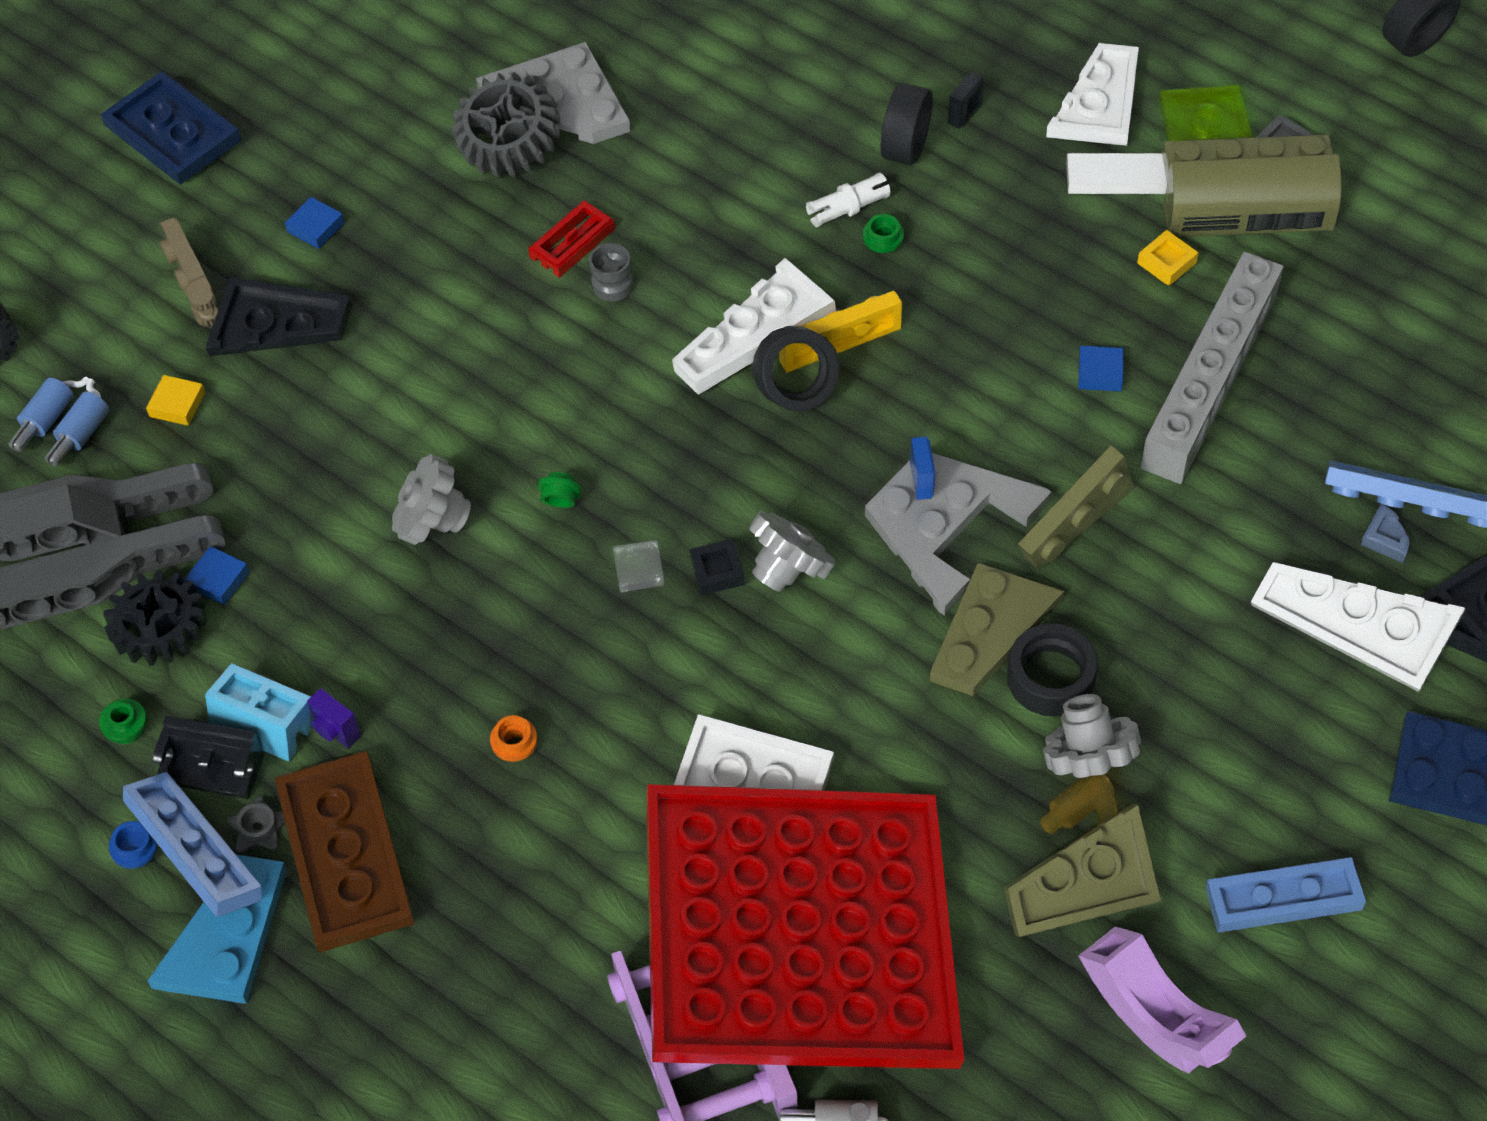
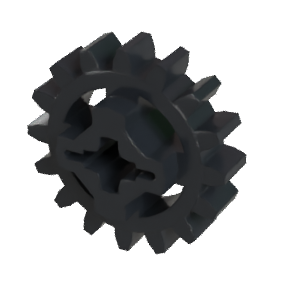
M156 570L151 580H147L140 573L137 574L138 584L134 586L127 582L121 584L124 591L122 596L110 595L109 600L113 609L103 612V616L108 624L104 629L117 653L121 655L127 652L130 661L133 663L140 660L142 655L145 656L149 666H154L157 656L164 655L168 663L172 662L173 651L179 649L187 654L190 651L186 643L188 639L200 640L202 637L198 626L207 623L203 609H205L204 602L200 593H197L193 582L190 580L183 583L179 573L175 572L168 580H165L161 570Z

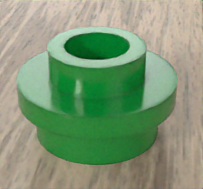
M889 214L873 216L863 229V242L874 252L889 253L895 251L902 245L904 240L903 227L897 218Z
M562 472L549 473L548 477L539 479L537 485L538 491L541 492L540 501L546 505L558 508L573 507L576 498L581 496L582 487L574 482L575 478Z
M119 699L111 702L103 709L99 717V727L103 735L108 740L119 744H129L138 740L144 733L147 724V714L143 706L132 699ZM129 716L123 722H116L121 717Z

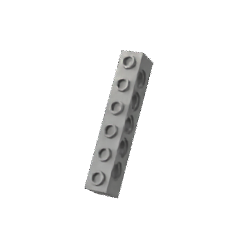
M1243 252L1146 437L1140 469L1182 484L1276 299L1284 268L1283 265Z

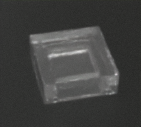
M657 540L613 547L620 592L664 586V576Z

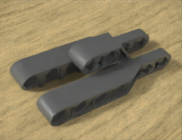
M187 463L120 481L69 475L0 493V561H16L85 543L81 547L0 567V630L101 604L109 599L110 595L120 591L123 582L131 583L137 578V574L200 559L210 546L222 550L225 545L223 529L220 520L214 516H196L127 535L124 525L128 521L205 501L213 493L209 469L200 463Z

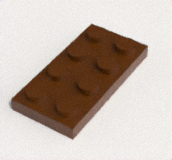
M364 751L275 777L318 952H325L414 925V919L368 752Z

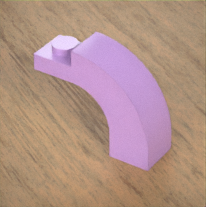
M1115 926L1079 955L1089 976L1115 1013L1151 1050L1171 1065L1188 1074L1198 1065L1209 1068L1214 1064L1222 1062L1231 1054L1232 1048L1246 1037L1237 1019L1205 1009L1183 994L1163 971L1142 934Z

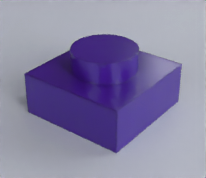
M320 688L307 700L313 716L311 724L316 732L325 740L331 742L333 739H336L349 749L361 737L354 713Z

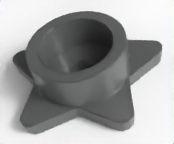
M257 797L252 804L245 806L238 815L230 816L227 819L228 824L239 833L236 850L239 853H244L256 846L276 851L278 849L277 832L286 824L283 812L272 811L262 797ZM256 824L263 825L260 830L254 829Z

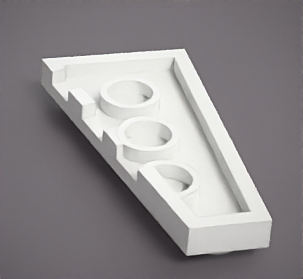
M784 258L776 265V273L768 281L761 279L751 288L752 295L740 306L734 303L723 313L724 320L716 328L708 327L672 359L674 372L699 395L753 363L754 355L761 341L772 331L785 326L805 325L823 318L829 313L836 311L835 300Z
M1275 562L1272 563L1251 600L1253 607L1417 692H1420L1465 612L1464 607L1430 602L1422 597L1377 589L1375 586L1359 582L1358 584L1334 579L1329 575Z

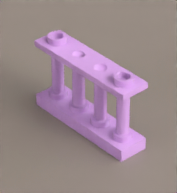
M618 951L611 954L614 972L608 974L607 979L616 1004L623 1001L626 1002L664 1105V1108L657 1110L659 1121H705L762 1100L764 1104L772 1101L778 1118L781 1109H797V1091L786 1065H758L760 1072L754 1074V1080L679 1107L670 1081L714 1064L652 1062L651 1015L645 1016L636 992L650 986V965L629 972L622 952Z

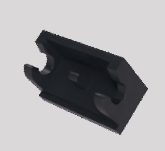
M165 716L162 723L163 729L156 744L152 760L153 763L160 764L157 775L167 772L179 787L249 799L264 757V751L255 731Z

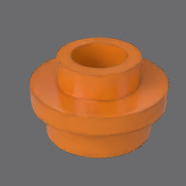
M516 715L506 716L499 720L490 735L493 752L500 759L510 762L521 761L529 757L534 752L538 742L537 732L533 724L523 717ZM513 737L522 739L519 743L507 744V741Z

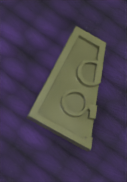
M1110 446L1018 543L1025 560L1037 570L1047 562L1054 561L1069 543L1135 489L1124 455Z
M977 563L930 671V682L974 696L1008 660V655L1015 640L1027 629L1038 626V622L1063 601L1064 591Z
M1137 804L1128 806L1004 886L1016 936L1022 937L1161 901Z

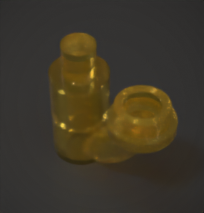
M1105 774L1079 778L1049 802L1050 812L1040 819L1042 827L1051 835L1062 826L1072 829L1094 810L1098 812L1096 827L1117 814V805L1113 796V785ZM1090 829L1087 830L1086 832H1084V833L1082 834V836L1085 835L1086 833H1088V832L1091 831V830H1090Z

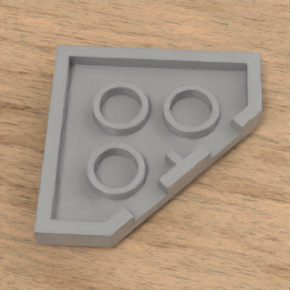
M586 42L476 78L479 89L482 87L483 77L489 82L496 81L498 72L504 76L505 80L509 79L514 71L520 75L521 80L530 75L536 84L542 83L547 88L548 93L554 97L557 104L556 109L561 117V124L558 125L559 130L578 134L581 141L595 144L630 132V121ZM520 106V111L526 112L528 116H535L533 110Z

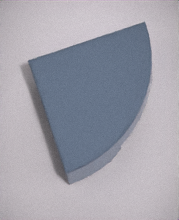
M1381 504L1363 536L1361 545L1403 563L1409 548V537L1398 521L1399 516L1392 509Z

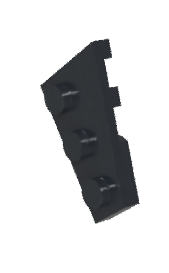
M230 277L205 349L210 357L342 340L353 303L350 296Z

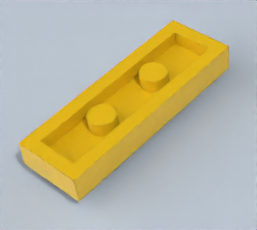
M891 291L881 296L870 297L864 302L844 310L833 311L825 317L805 325L797 326H803L826 337L836 349V352L840 353L900 330L902 302L896 292ZM804 343L787 345L779 352V361L786 373L819 361L818 355L812 347Z

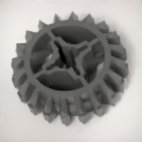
M514 71L510 78L505 80L504 76L498 72L496 81L489 82L483 77L481 88L476 89L469 86L470 98H459L461 109L453 111L455 124L452 125V133L456 140L455 145L459 153L463 154L466 162L471 167L476 166L483 175L491 170L492 174L499 179L502 173L507 170L509 175L515 178L519 168L523 167L524 170L530 173V163L533 161L544 164L542 152H554L552 140L560 138L558 125L561 124V117L556 109L557 104L554 97L548 93L547 88L542 83L536 84L530 75L521 80L520 75ZM520 106L533 110L535 116H528L526 112L520 111ZM478 134H486L487 138L493 139V143L488 144L479 140Z

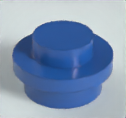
M128 821L119 825L113 831L109 841V853L114 862L128 869L146 865L154 858L158 850V844L143 825L137 821Z

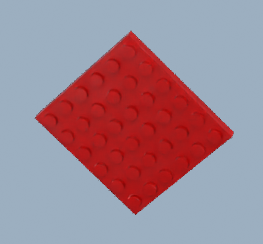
M647 785L646 829L652 1062L961 1068L964 1062V1051L936 795Z

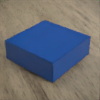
M310 197L285 222L287 232L320 249L345 222L341 212Z
M1080 346L1078 389L1122 391L1123 348Z
M927 436L911 438L910 467L916 500L932 499L935 486V467L930 440L927 439Z
M210 546L184 581L191 580L197 593L225 605L250 571L247 563Z

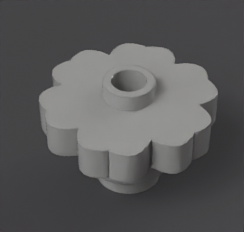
M430 454L419 461L416 471H411L408 474L398 494L399 504L392 515V531L398 534L399 539L416 545L419 542L425 541L430 528L443 533L447 531L456 533L464 526L470 513L471 504L469 500L463 498L462 492L452 488L454 485V467L448 465L447 460Z
M760 510L750 524V531L758 536L759 542L764 545L755 558L757 565L752 570V573L757 579L773 590L782 592L786 585L791 586L801 572L814 578L818 576L825 579L835 565V559L825 552L826 548L817 542L807 529L795 522H789L772 512L768 514Z
M1085 694L1073 697L1064 703V713L1061 716L1062 726L1045 738L1046 747L1043 749L1047 768L1053 770L1054 774L1065 775L1073 773L1075 777L1083 778L1107 773L1111 767H1121L1129 764L1133 758L1140 754L1139 745L1141 744V737L1137 723L1131 721L1128 717H1119L1111 720L1108 707L1102 704L1101 698L1097 695Z

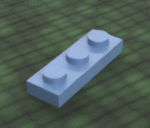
M1352 857L1208 879L1205 886L1217 933L1361 911L1366 903Z

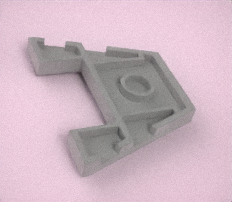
M932 453L935 467V486L932 499L916 500L909 460L865 505V517L895 556L899 555L909 567L911 577L918 586L926 589L932 597L933 605L938 612L945 615L964 595L970 579L938 558V556L988 504H992L1027 527L1050 503L1052 494L1050 490Z

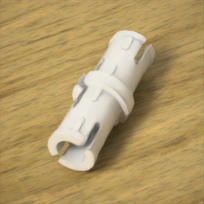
M879 172L854 185L845 183L837 188V192L815 201L807 202L806 210L808 215L822 209L824 210V212L810 219L815 227H820L822 224L842 215L848 214L853 216L859 213L861 207L890 197L889 184L876 190L872 189L887 181L885 176Z

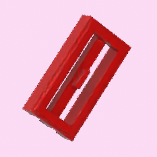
M584 200L528 248L529 258L535 262L539 259L542 267L547 270L551 267L553 274L560 278L615 230L614 219ZM591 216L578 229L576 228L586 217ZM563 237H565V240L561 242L556 248H554L550 253L547 252L555 244H557Z

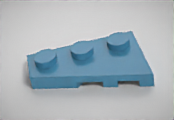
M237 855L262 886L261 901L217 918L203 902L147 982L150 987L155 990L247 1004L287 873L285 863Z

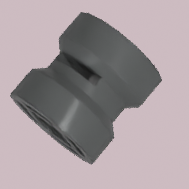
M605 243L594 248L589 256V267L592 275L591 283L594 294L598 298L610 302L626 298L633 289L629 251L617 243Z

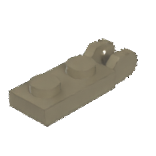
M173 217L160 223L166 239L159 241V244L168 264L176 262L179 267L173 271L183 294L186 293L197 323L209 328V326L214 324L219 307L217 306L214 292L177 218L174 219Z

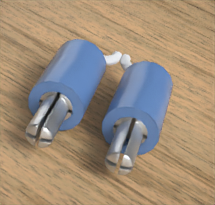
M51 377L47 378L17 417L21 427L8 443L9 447L16 452H21L34 435L44 437L73 399L74 395L69 387L79 388L86 385L88 392H83L53 431L57 442L45 456V461L49 465L57 467L69 450L80 451L110 411L107 403L101 399L99 391L93 388L95 381L88 377H84L80 381L67 380L64 382Z

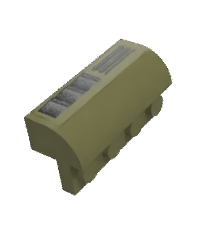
M1329 134L1164 142L1162 156L1167 188L1163 207L1167 230L1176 237L1334 230L1341 198V168L1339 155L1332 152Z

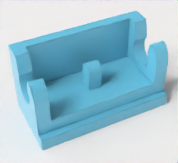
M231 663L205 694L210 724L255 731L263 751L288 762L296 754L297 732L306 736L309 734L311 717L307 700L310 696Z

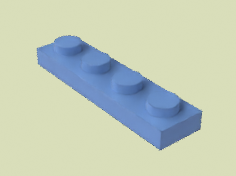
M1329 460L1325 484L1332 485V492L1354 498H1358L1360 492L1377 495V502L1387 506L1403 508L1404 503L1408 502L1423 506L1421 511L1431 516L1448 518L1449 513L1452 512L1468 516L1467 522L1472 525L1487 528V495Z
M167 772L123 786V802L216 918L261 901L262 886Z

